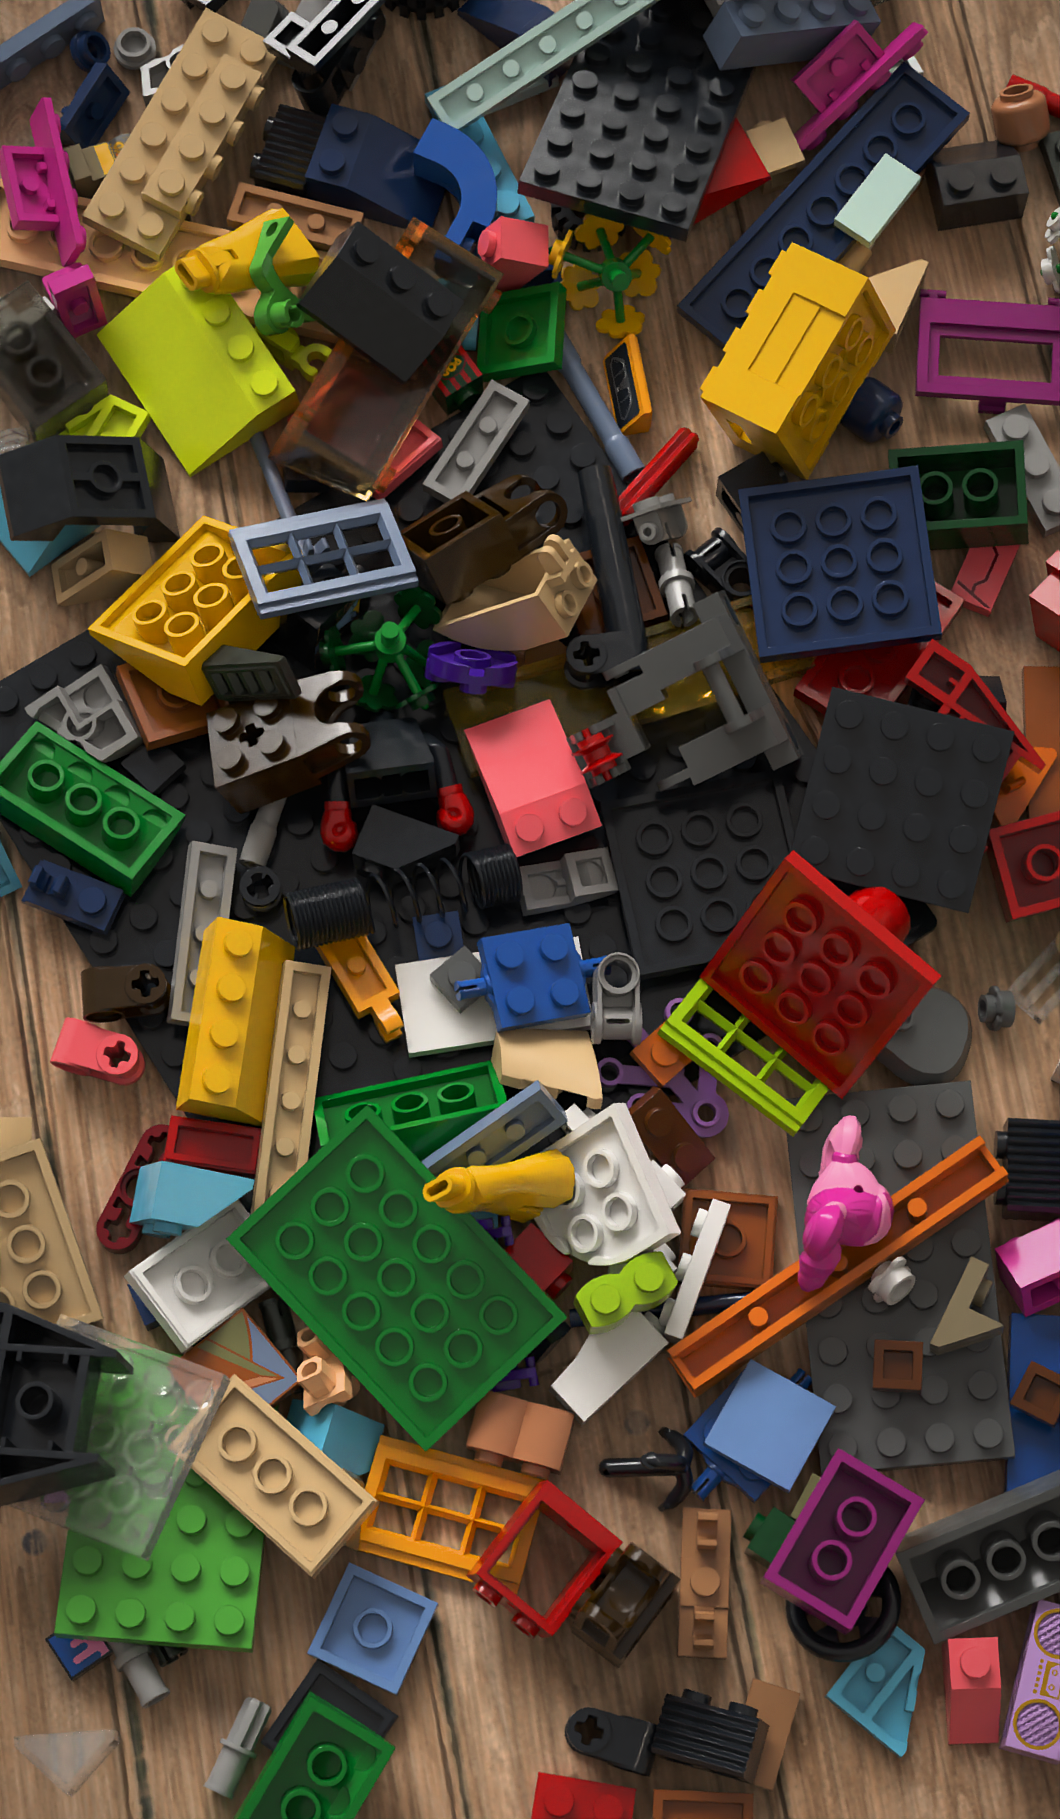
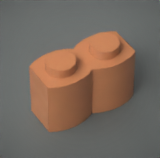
M489 1391L477 1403L466 1447L468 1450L475 1452L473 1459L475 1461L496 1467H502L503 1460L522 1465L520 1473L548 1480L550 1473L561 1475L576 1420L575 1414Z

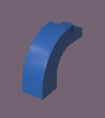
M432 118L413 152L414 174L444 187L459 203L460 209L438 249L439 271L455 277L462 263L468 265L471 262L482 231L498 219L496 178L488 158L471 138L460 130Z

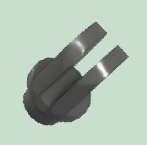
M251 0L241 26L266 38L289 14V11L277 0Z

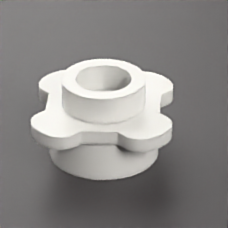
M899 1256L893 1261L882 1263L872 1274L868 1290L875 1293L873 1299L877 1303L885 1301L888 1305H894L901 1301L913 1288L915 1277L911 1274V1269L905 1266L906 1259L903 1256Z

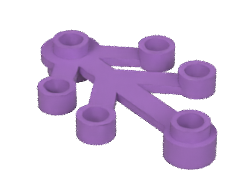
M675 998L667 1004L664 1009L665 1021L671 1015V1007L679 1006L684 998ZM643 1028L641 1042L649 1036ZM714 1033L702 1035L707 1040L714 1042L716 1046L722 1041L721 1037ZM627 1040L634 1048L638 1046L633 1045L630 1040ZM604 1058L598 1063L602 1087L612 1088L617 1084L658 1087L640 1066L622 1065L615 1058ZM605 1065L613 1066L617 1070V1078L612 1081L605 1080L601 1075V1067ZM699 1066L697 1090L684 1076V1069L662 1088H669L682 1102L672 1103L698 1137L710 1138L716 1136L725 1128L728 1122L729 1111L723 1098L716 1094L717 1079ZM637 1093L631 1096L626 1103L627 1108L629 1109L634 1101L639 1100L645 1094ZM700 1106H708L713 1110L714 1117L712 1121L705 1122L699 1118L698 1108Z

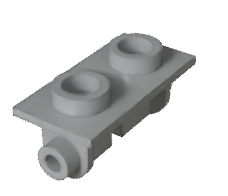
M673 493L660 497L654 496L632 504L635 512L620 519L621 522L633 520L639 538L645 544L653 545L667 540L679 539L685 535L688 528L682 504L691 502L692 499L687 497L676 500Z

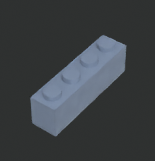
M870 0L727 1L721 5L704 33L703 38L719 69L728 70L812 60L853 20H857L870 36L873 35L881 20Z

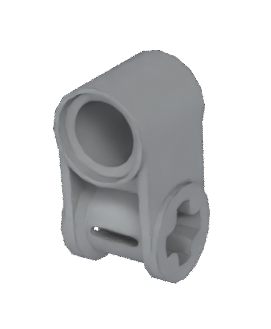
M621 952L611 953L603 958L593 973V1003L590 1019L592 1044H600L602 1040H630L633 1045H640L642 1039V1006L640 1003L639 966L634 958L628 954ZM613 965L622 968L627 974V985L616 988L608 984L604 975L605 968Z

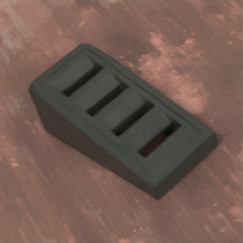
M222 645L202 664V671L216 698L219 700L296 699L302 694L301 688L285 656Z

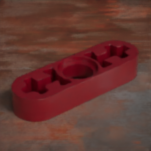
M154 1125L144 1132L97 1222V1237L102 1246L113 1254H125L132 1251L143 1236L142 1225L129 1223L131 1214L126 1221V1228L130 1232L128 1238L120 1236L116 1242H112V1235L107 1228L110 1224L118 1226L121 1223L125 1212L123 1208H117L120 1202H123L127 1208L132 1210L134 1200L129 1198L127 1194L128 1185L133 1179L138 1178L139 1169L142 1167L139 1164L142 1160L148 1165L152 1163L155 1151L151 1143L153 1141L161 1143L167 1137L168 1125ZM164 1153L161 1154L157 1162L163 1161Z

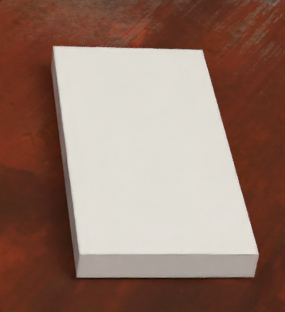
M573 937L575 948L582 959L579 937ZM479 952L472 953L481 963ZM451 956L395 965L409 1058L494 1045L496 1024L493 1011L485 997L481 996L460 1014L430 981L429 975ZM585 983V990H586V994H587V998H588V1002H589V1006H590V1000H589V995H588L587 983ZM591 1013L582 1018L526 1027L524 1029L590 1030Z

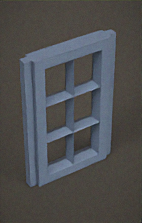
M385 498L230 529L228 533L232 550L260 620L418 587L419 584L416 569ZM378 525L384 540L348 547L343 531ZM329 534L334 535L339 547L338 550L303 557L297 541ZM288 543L294 559L258 566L252 550ZM388 550L394 564L393 567L359 573L353 557ZM344 560L350 576L313 583L308 567ZM298 569L304 585L268 592L262 576Z

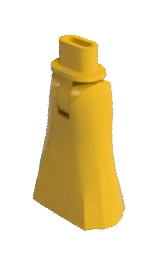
M284 208L268 210L236 230L202 244L196 249H192L185 258L175 262L177 275L191 291L201 289L206 293L214 292L217 295L257 289L251 278L249 268L256 252L264 221L288 217L289 214ZM295 222L274 255L272 263L276 274L286 287L308 286L319 267L318 253Z
M553 1149L499 1165L470 1166L468 1168L453 1167L445 1170L436 1179L428 1182L423 1188V1196L426 1201L435 1202L439 1207L451 1213L465 1214L485 1211L501 1216H510L511 1220L525 1223L540 1216L544 1210L543 1207L555 1208L573 1197L575 1184L574 1166L569 1157L563 1155L559 1150Z

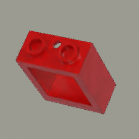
M545 1480L534 1486L466 1576L476 1583L472 1590L478 1597L494 1608L500 1603L514 1615L510 1621L523 1634L532 1639L536 1635H539L541 1638L553 1637L571 1613V1609L577 1600L592 1585L601 1573V1569L607 1560L622 1545L623 1541L549 1480ZM537 1509L591 1552L543 1616L489 1573Z

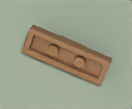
M243 182L238 184L227 216L228 226L237 229L268 210L284 208L313 248L327 252L337 236L357 221L362 224L365 221L364 213Z
M682 1509L677 1657L727 1659L731 1510Z

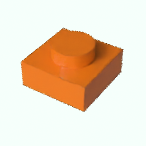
M663 1024L630 1052L632 1058L659 1088L666 1085L692 1062L690 1058L657 1034Z

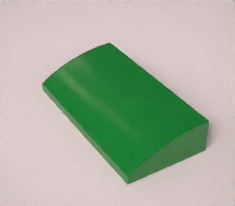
M38 721L29 728L0 761V814L112 886L124 890V893L130 897L155 867L185 821L186 815Z
M309 1691L233 1819H354L396 1747L353 1717Z

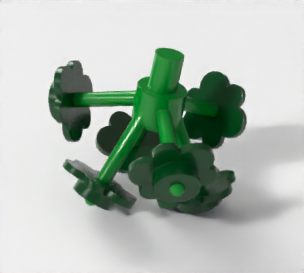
M419 587L404 589L395 594L394 601L399 605L397 612L402 619L398 625L392 621H384V616L381 612L369 610L365 612L362 620L355 619L351 622L350 631L353 635L350 636L348 645H344L341 642L340 633L336 626H331L329 630L324 631V640H321L319 643V654L322 664L325 667H330V671H346L344 657L349 654L363 655L365 660L371 663L378 661L374 675L362 677L364 693L363 697L355 705L365 710L377 713L381 709L394 710L396 708L398 710L409 704L412 711L419 708L426 710L429 707V703L436 699L433 690L443 685L442 682L435 683V681L425 678L428 649L435 642L425 639L419 643L416 651L406 644L404 632L411 623H416L421 629H427L431 624H438L442 619L440 609L435 606V597ZM396 662L413 693V696L399 704L398 699L394 696L395 688L390 684H383L382 681L388 663Z

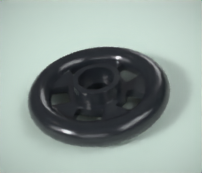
M887 1566L870 1596L882 1598L880 1616H866L868 1611L867 1601L853 1626L854 1628L858 1625L861 1638L850 1642H840L838 1631L829 1625L815 1632L806 1618L809 1613L786 1600V1618L789 1628L798 1643L818 1658L839 1663L853 1662L866 1658L878 1651L890 1639L899 1622L901 1592L897 1579Z

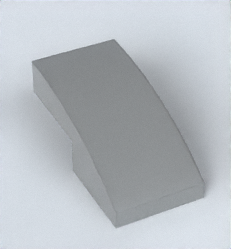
M608 847L566 853L559 861L520 867L523 884V895L520 905L523 916L579 905L618 892V885Z

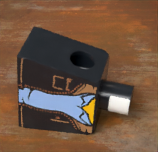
M326 563L314 572L311 578L313 583L350 575L347 567L341 572L332 564ZM355 563L359 573L367 572L361 565ZM361 599L281 615L278 646L313 672L321 663L319 643L321 640H324V631L329 630L331 626H336L340 633V639H342L350 630L351 622L359 618Z

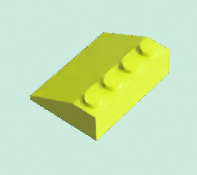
M175 266L159 276L96 334L145 410L149 412L151 419L190 478L250 440L254 434L266 430L301 407L295 389L232 295H215L214 292L206 293L201 289L189 290L177 275Z

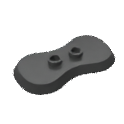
M934 986L876 1059L896 1076L915 1086L951 1082L963 1068L971 1046L972 1025L966 1008L949 992Z

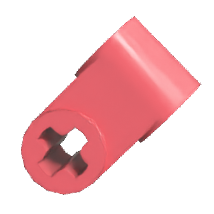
M69 1017L65 1018L50 1060L52 1065L64 1071L81 1076H91L125 1086L138 1081L142 1077L146 1065L144 1055L130 1037L102 1029L83 1020ZM126 1052L130 1057L129 1061H120L118 1067H116L112 1062L114 1057L122 1058Z

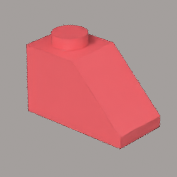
M500 216L482 231L477 247L479 256H482L481 273L499 293L520 289L549 267L548 225Z
M998 1637L947 1639L941 1644L948 1745L998 1743L1001 1703Z

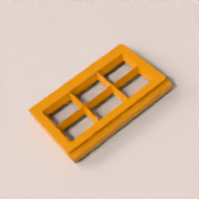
M381 1435L365 1490L378 1502L384 1501L418 1512L411 1537L373 1527L378 1505L361 1524L359 1548L357 1551L474 1583L466 1575L481 1557L470 1554L476 1529L481 1528L499 1533L505 1526L480 1518L486 1493L523 1502L534 1486L545 1480L431 1448L425 1452L420 1445ZM390 1466L428 1476L421 1502L383 1491ZM438 1479L477 1489L470 1515L431 1505ZM539 1509L536 1510L514 1539L508 1564L498 1561L489 1572L516 1595H518L540 1515ZM428 1514L467 1524L460 1551L421 1540Z

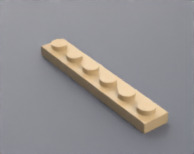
M285 960L282 964L250 1215L308 1161L332 967Z

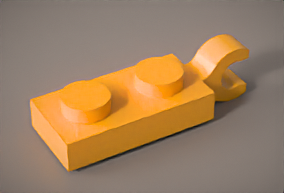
M367 936L355 937V939L351 938L350 940L346 939V941L342 940L341 942L337 941V943L333 942L332 944L328 943V945L324 944L323 946L319 945V947L315 946L326 966L332 967L331 975L357 1018L360 1019L371 1013L376 1028L386 1044L402 1036L403 1033L400 1028L404 1027V1024L391 1004L399 999L400 991Z

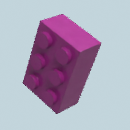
M838 1448L760 1584L842 1634L847 1635L852 1630L925 1499Z

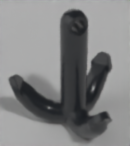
M662 1427L658 1432L676 1450L677 1454L648 1452L636 1458H608L602 1460L599 1464L600 1474L610 1478L675 1476L677 1480L676 1485L666 1500L658 1506L660 1512L676 1508L690 1494L694 1481L690 1467L694 1456L691 1443L681 1433L667 1427Z

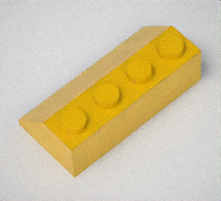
M217 917L204 930L176 1110L262 1127L282 964L285 960L293 961L295 953L293 945L263 926Z

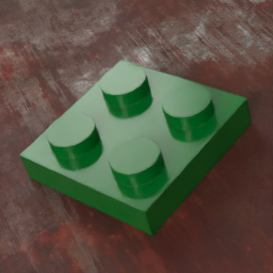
M560 282L481 296L477 367L483 374V382L562 369L567 289Z

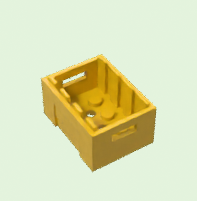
M792 242L786 252L781 250L768 272L771 278L764 290L758 289L745 311L748 314L747 319L741 329L735 328L723 348V352L726 354L718 368L713 366L701 385L700 390L703 393L700 397L734 445L754 455L763 451L771 463L777 462L784 470L808 480L827 448L829 439L851 404L854 395L864 382L871 368L876 365L896 328L869 277Z

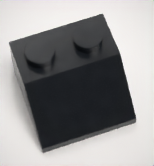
M995 140L943 148L925 167V177L938 231L1023 217L1029 189L1021 156L1013 146L1003 145Z

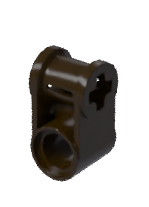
M143 963L119 967L97 966L81 972L83 1019L85 1021L108 1023L126 1018L156 1016L169 1009L171 985L166 980L165 974L161 969L153 964ZM154 983L156 987L151 988V996L144 997L142 993L147 991L148 984Z

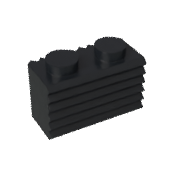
M280 104L276 117L269 116L263 132L265 147L262 154L256 152L251 162L249 176L254 179L255 186L308 199L305 175L327 116Z
M1007 1118L1003 1131L995 1132L994 1158L1003 1159L1002 1166L1008 1172L1009 1183L993 1193L994 1205H1002V1219L1005 1220L1021 1219L1024 1221L1040 1220L1045 1222L1060 1218V1120Z
M689 1689L683 1690L682 1697L666 1694L662 1713L659 1716V1723L656 1726V1733L653 1736L651 1753L667 1761L754 1784L769 1730V1725L757 1718L759 1710L737 1702H730L728 1710L711 1706L712 1697Z

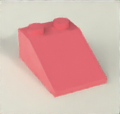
M550 699L463 730L504 843L510 845L516 857L602 826L586 780L581 775L582 771L575 756H572L573 752L566 740L567 737Z

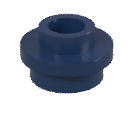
M80 31L70 41L71 56L76 65L86 73L90 72L95 62L107 63L110 58L111 51L108 41L97 31Z

